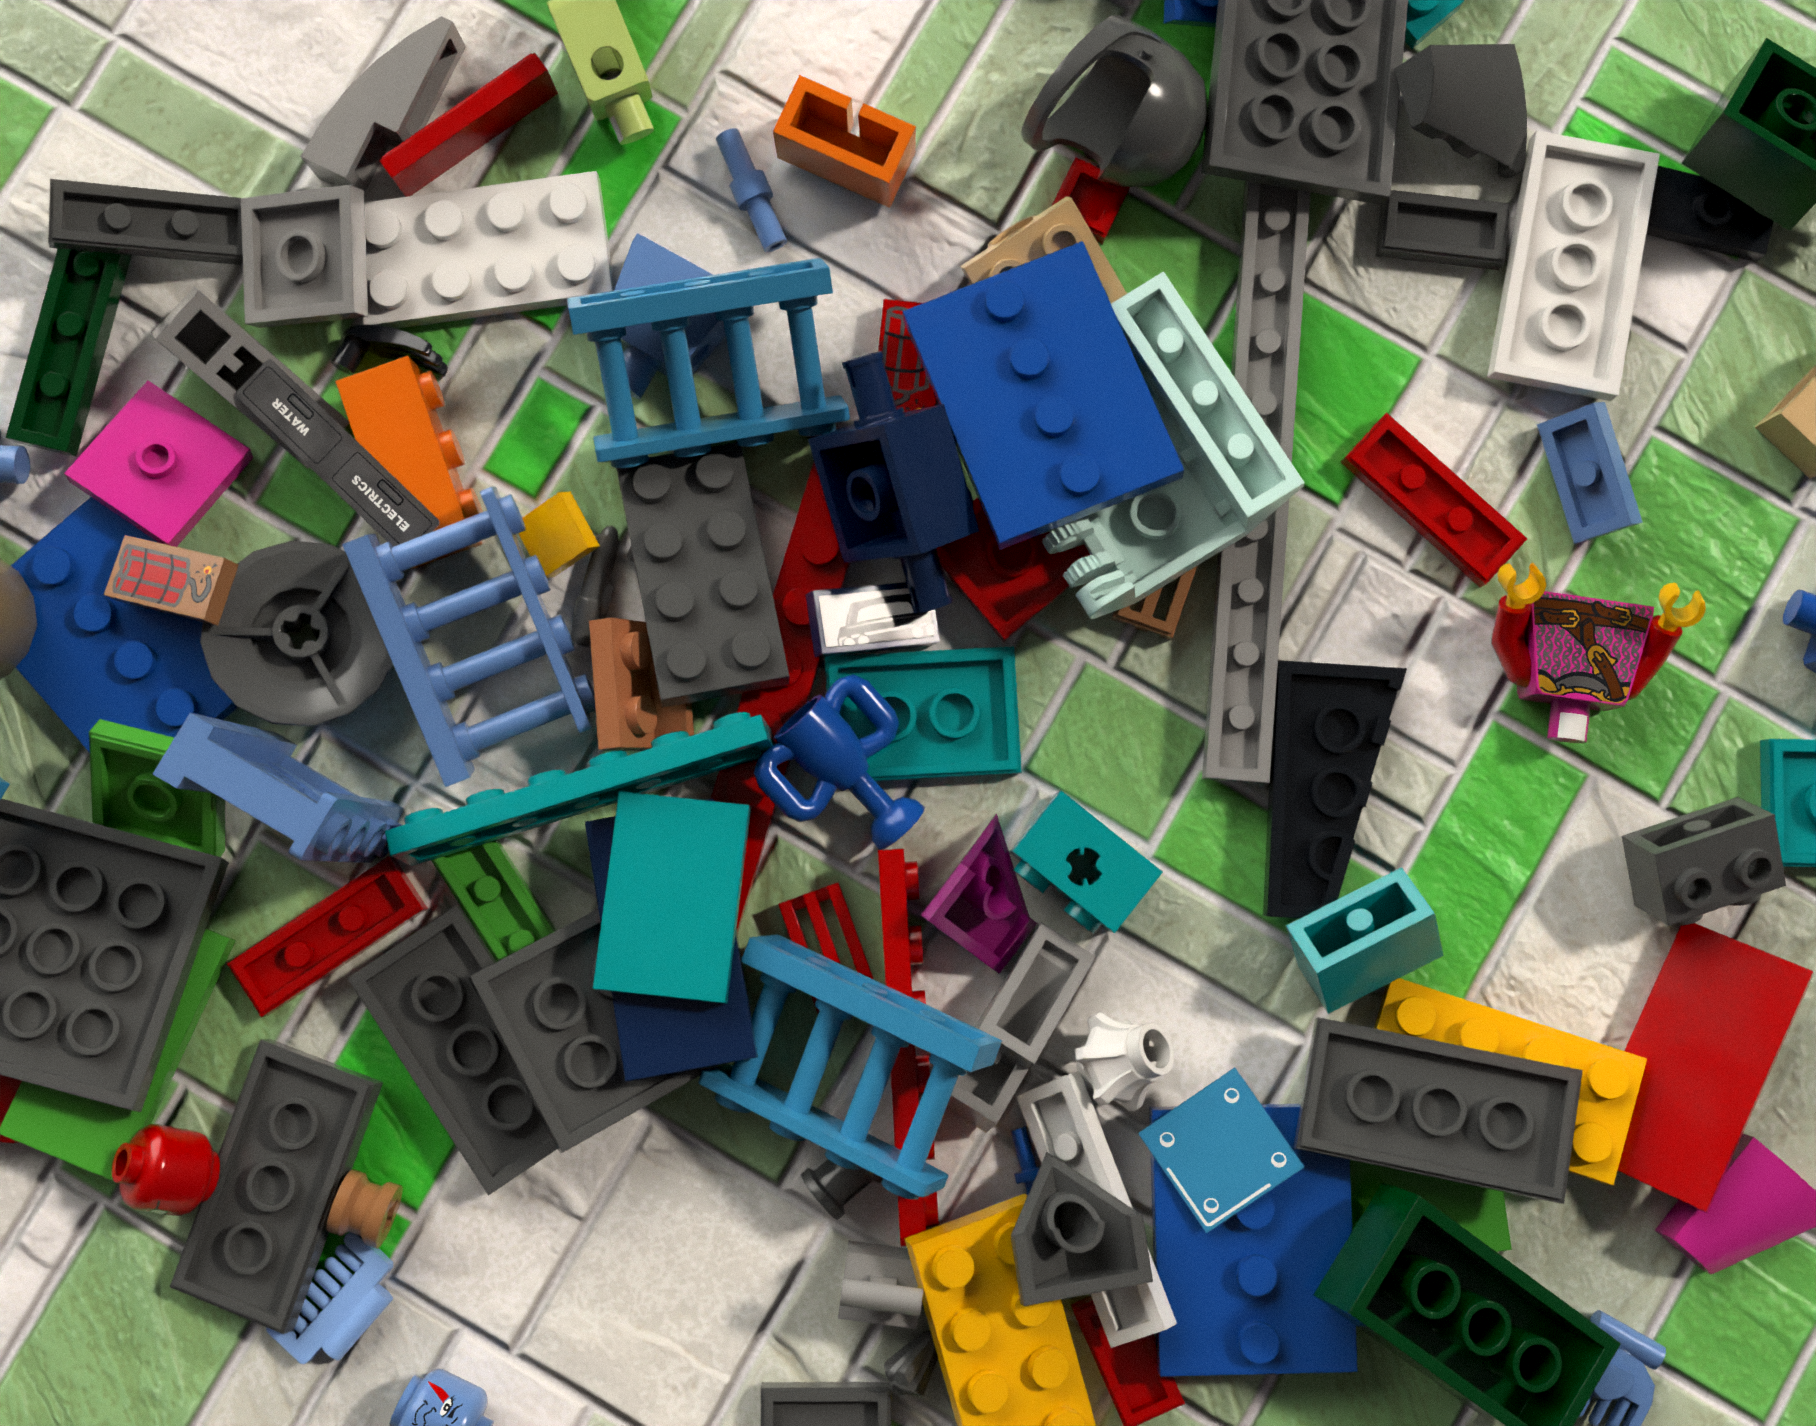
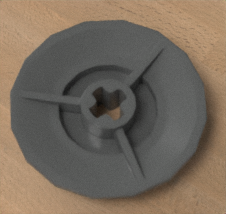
M288 541L253 551L237 563L239 566L219 624L216 626L203 622L200 643L212 679L238 708L272 724L312 727L351 714L379 691L393 663L345 551L325 543ZM303 623L311 624L313 634L318 640L316 642L311 640L305 641L302 649H294L287 632H299Z

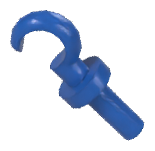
M1025 1126L1010 1131L1021 1171L1014 1173L1016 1184L1025 1183L1026 1194L1028 1195L1040 1166L1036 1167Z

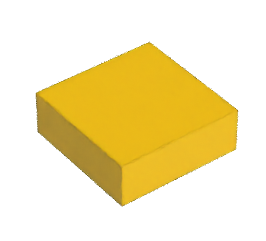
M571 491L558 492L522 517L526 531L518 534L530 557L537 555L547 578L557 576L600 547Z

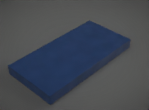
M615 816L585 821L600 923L602 922ZM737 929L727 1004L611 991L625 1082L758 1058Z

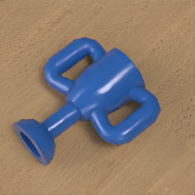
M854 674L839 678L826 692L825 697L821 694L817 695L799 708L776 732L774 738L779 743L762 753L754 770L759 788L788 818L797 822L815 819L824 811L837 789L841 791L848 789L874 816L870 826L871 839L879 850L892 845L909 831L919 820L925 809L916 799L900 797L892 800L866 772L869 768L867 759L887 747L895 739L899 720L895 710L869 681ZM846 697H849L875 725V733L858 739L852 727L840 715L841 706ZM794 759L806 772L817 779L809 799H805L779 772L777 765Z

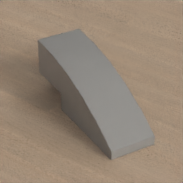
M441 16L408 35L379 57L345 90L321 121L300 156L319 179L334 186L352 185L364 190L365 194L380 164L379 160L382 159L381 157L385 154L389 144L396 147L427 125L466 48L453 21Z
M1040 923L975 1025V1028L1003 1040L994 1064L973 1072L968 1071L964 1076L959 1075L946 1108L984 1132H988L997 1125L1028 1069L1037 1061L1096 958L1095 955L1044 923Z

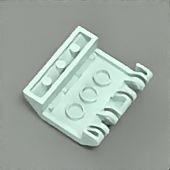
M1164 271L1111 303L1183 465V478L1047 531L1050 533L1042 539V543L1049 554L1062 552L1083 544L1091 554L1072 563L1063 574L1071 588L1086 584L1075 596L1090 619L1098 618L1139 602L1239 541L1304 487L1305 484Z

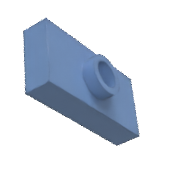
M1605 402L1591 403L1537 424L1574 544L1587 542L1643 523Z

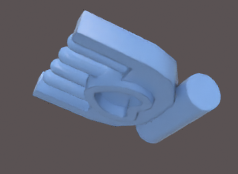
M1597 1310L1591 1316L1590 1321L1620 1342L1621 1345L1579 1417L1584 1415L1594 1396L1598 1401L1588 1421L1592 1426H1598L1610 1402L1619 1398L1605 1426H1619L1631 1402L1633 1404L1621 1426H1641L1652 1405L1655 1385L1645 1366L1656 1370L1665 1358L1666 1348L1603 1311Z

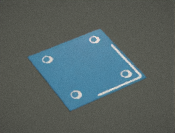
M1235 1067L1138 1133L1206 1233L1304 1168L1300 1159Z

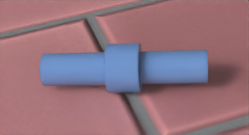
M737 128L728 129L720 133L716 137V141L733 178L729 187L739 209L748 212L765 252H772L783 247L787 243V239L769 201L773 197V192L763 170L755 169Z

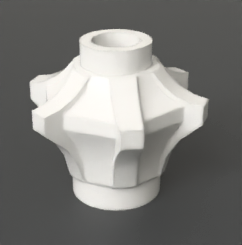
M1101 1012L1087 1018L1089 1037L1085 1047L1075 1049L1077 1072L1080 1071L1085 1086L1094 1090L1093 1100L1100 1106L1115 1100L1120 1101L1128 1112L1135 1111L1143 1106L1145 1093L1149 1086L1160 1078L1161 1075L1167 1074L1172 1069L1174 1049L1171 1039L1166 1031L1155 1023L1140 1026L1132 1024L1129 1020L1121 1023L1114 1021Z

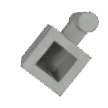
M849 1240L838 1319L917 1329L918 1316H920L921 1310H924L922 1303L923 1289L918 1288L907 1248Z

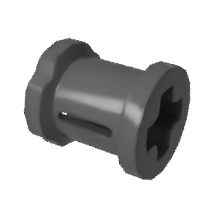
M826 1160L816 1170L807 1168L801 1173L803 1182L812 1195L837 1220L845 1214L844 1205L872 1181L881 1183L883 1180L882 1177L864 1168L860 1170L847 1169L830 1160Z

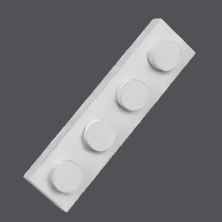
M1080 1071L1065 1075L1016 1096L1041 1164L1046 1152H1048L1132 1208ZM1150 1252L1149 1258L1153 1282L1091 1294L1111 1348L1167 1330L1177 1324Z

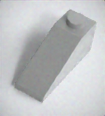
M195 286L152 332L156 341L306 468H309V466L236 396L238 389L268 359L273 360L344 429L349 424V421Z

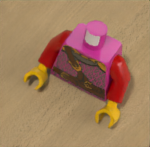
M1508 563L1501 566L1497 573L1498 581L1507 595L1499 600L1491 644L1508 680L1517 685L1519 699L1551 704L1547 739L1567 743H1586L1590 710L1609 711L1624 707L1628 700L1635 699L1665 664L1682 635L1683 630L1681 627L1685 628L1698 623L1705 614L1706 606L1700 591L1697 590L1688 605L1682 608H1673V604L1679 597L1680 589L1677 583H1669L1663 586L1658 597L1663 614L1653 617L1654 607L1547 592L1545 591L1546 579L1534 563H1531L1529 566V576L1525 582L1514 585L1516 582V571Z

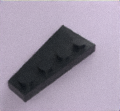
M1278 661L1268 797L1263 916L1302 918L1338 899L1355 844L1353 839L1362 808L1366 807L1373 784L1370 781L1380 748L1384 746L1393 704L1397 691L1401 690L1407 668Z

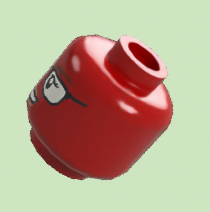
M150 1124L141 1128L130 1143H123L118 1148L112 1163V1179L115 1183H119L121 1197L127 1206L138 1211L172 1216L188 1214L200 1203L207 1201L216 1188L220 1173L219 1156L217 1152L213 1151L206 1135L194 1130L160 1124Z

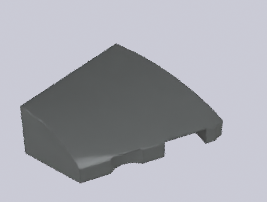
M1515 44L1429 45L1394 68L1412 129L1431 139H1443L1451 146L1453 151L1468 159L1480 152L1498 161V175L1504 178H1511L1524 170L1527 144V109L1522 72Z

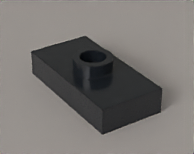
M1658 166L1646 235L1757 262L1766 255L1773 220L1760 215L1746 203L1717 185L1704 180L1701 176Z

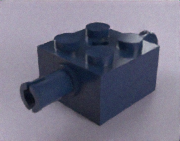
M879 351L842 362L843 369L846 370L859 419L854 420V424L808 439L844 563L891 557L893 559H900L913 604V612H927L953 602L947 588L936 548L979 532L973 510V498L966 485L956 449V440L950 427L944 404L904 412L903 407L896 408L883 362V352Z

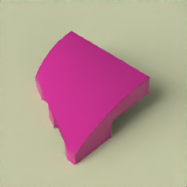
M1743 1134L1708 1213L1678 1200L1655 1231L1704 1272L1712 1275L1815 1228L1816 1191L1755 1137Z

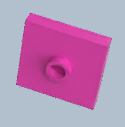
M147 380L64 474L71 484L158 543L177 547L250 463L253 455L248 447Z

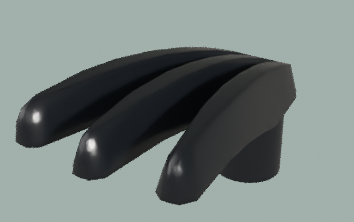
M357 324L350 326L343 332L345 338L331 360V363L336 368L349 375L355 373L367 351L381 358L393 360L409 356L417 366L429 371L431 370L445 377L448 371L447 365L442 362L443 358L432 350V345L429 342L406 331L379 325Z

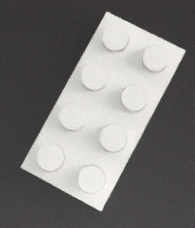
M1538 130L1531 136L1528 143L1487 378L1611 401L1619 396L1660 157L1659 153Z
M597 171L364 202L368 317H363L364 325H379L399 329L568 305L567 298L609 292L615 289L601 182Z

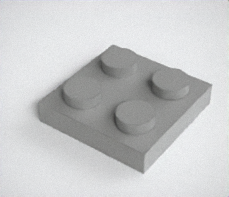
M352 185L241 198L245 324L265 328L368 317L364 190Z

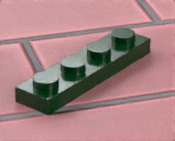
M57 249L5 438L15 443L77 457L132 255Z

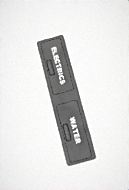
M266 360L236 392V396L377 533L387 542H390L393 547L433 532L439 525V520L273 360Z

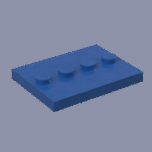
M1083 241L902 311L905 326L939 405L944 404L949 424L956 440V447L1000 550L1183 478V465Z
M92 497L86 500L11 565L20 572L34 596L37 628L29 652L16 666L17 670L89 753V731L99 719L174 738L189 713L224 720L238 707L211 677L200 643L203 622L119 602L104 595L124 536H132L153 542L157 541Z
M1262 1104L1267 1114L1293 1149L1301 1104ZM1177 1106L1149 1107V1124L1151 1125ZM1293 1149L1304 1165L1303 1169L1206 1233L1150 1152L1154 1265L1177 1322L1176 1325L1167 1330L1156 1333L1157 1372L1160 1377L1358 1372L1356 1325L1313 1295L1352 1232L1350 1160Z

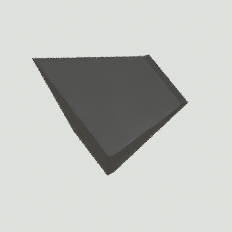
M1046 1152L1011 1234L1021 1305H1034L1153 1282L1143 1214L1138 1213Z

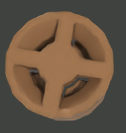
M355 1169L350 1170L334 1198L327 1220V1231L338 1236L351 1232L361 1236L365 1245L378 1249L385 1241L395 1220L402 1198V1185L390 1181L383 1185H378L370 1182L366 1173Z

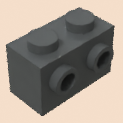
M1739 797L1621 836L1634 905L1667 926L1693 924L1699 921L1705 913L1728 905L1741 906L1751 904L1759 900L1761 894L1786 886L1775 815Z

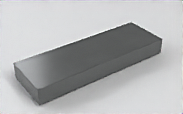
M50 179L49 248L243 265L241 198Z

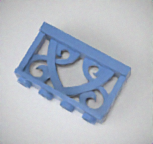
M189 713L153 772V775L177 789L214 793L294 840L288 853L301 861L372 863L376 856L383 858L389 853L385 831L402 826L397 821L403 813V807L392 801L360 797L291 756L297 745L278 733L195 713Z

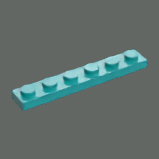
M749 712L733 713L714 721V729L692 736H689V733L686 731L668 733L652 740V748L631 755L621 750L603 753L589 761V768L566 774L564 770L542 772L527 780L528 787L504 793L502 789L481 791L467 797L466 806L444 813L440 808L416 811L404 818L405 825L385 831L390 856L414 866L617 803L619 791L646 794L758 759L764 751L775 745L772 730L761 714L751 717Z

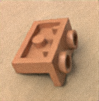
M619 618L589 621L598 750L644 751L652 748V740L668 733L686 731L689 733V736L694 735L692 702L662 708L646 622Z

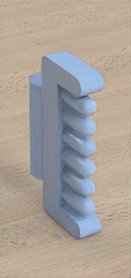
M351 1232L347 1233L344 1237L345 1245L341 1244L335 1249V1254L355 1272L354 1275L334 1257H328L324 1262L325 1268L344 1285L343 1287L325 1270L318 1269L315 1271L314 1280L333 1299L331 1300L317 1285L311 1282L307 1296L322 1309L320 1312L305 1298L301 1313L312 1322L311 1324L299 1315L296 1326L291 1332L282 1334L266 1327L268 1334L300 1364H306L313 1360L322 1349L331 1358L338 1361L341 1360L393 1300L392 1295L379 1284L392 1270L393 1261L379 1248L376 1249L365 1245L362 1237Z

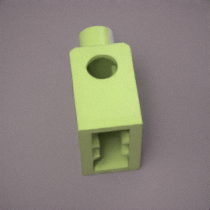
M550 0L546 2L595 120H603L609 117L621 145L635 142L651 134L654 131V127L643 104L653 98L649 80L616 0ZM607 72H621L615 79H601Z

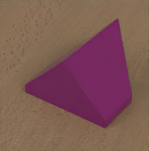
M996 813L922 911L921 916L1000 974L1038 923L1029 916Z

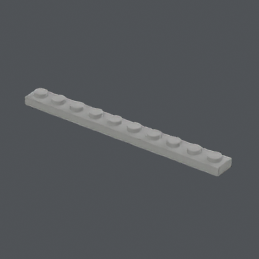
M1245 181L1231 373L1292 463L1311 192ZM1289 499L1249 534L1218 553L1202 779L1267 784L1270 782Z

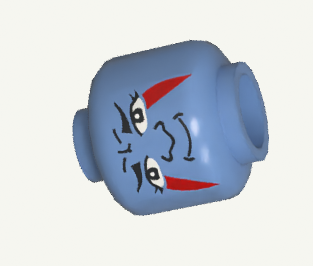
M438 1368L429 1372L424 1379L415 1375L410 1380L393 1412L389 1425L493 1426L494 1421L484 1416L488 1405V1398L484 1389L446 1370Z

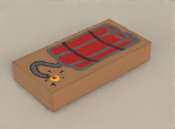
M125 535L104 595L119 602L218 626L239 565L223 557Z

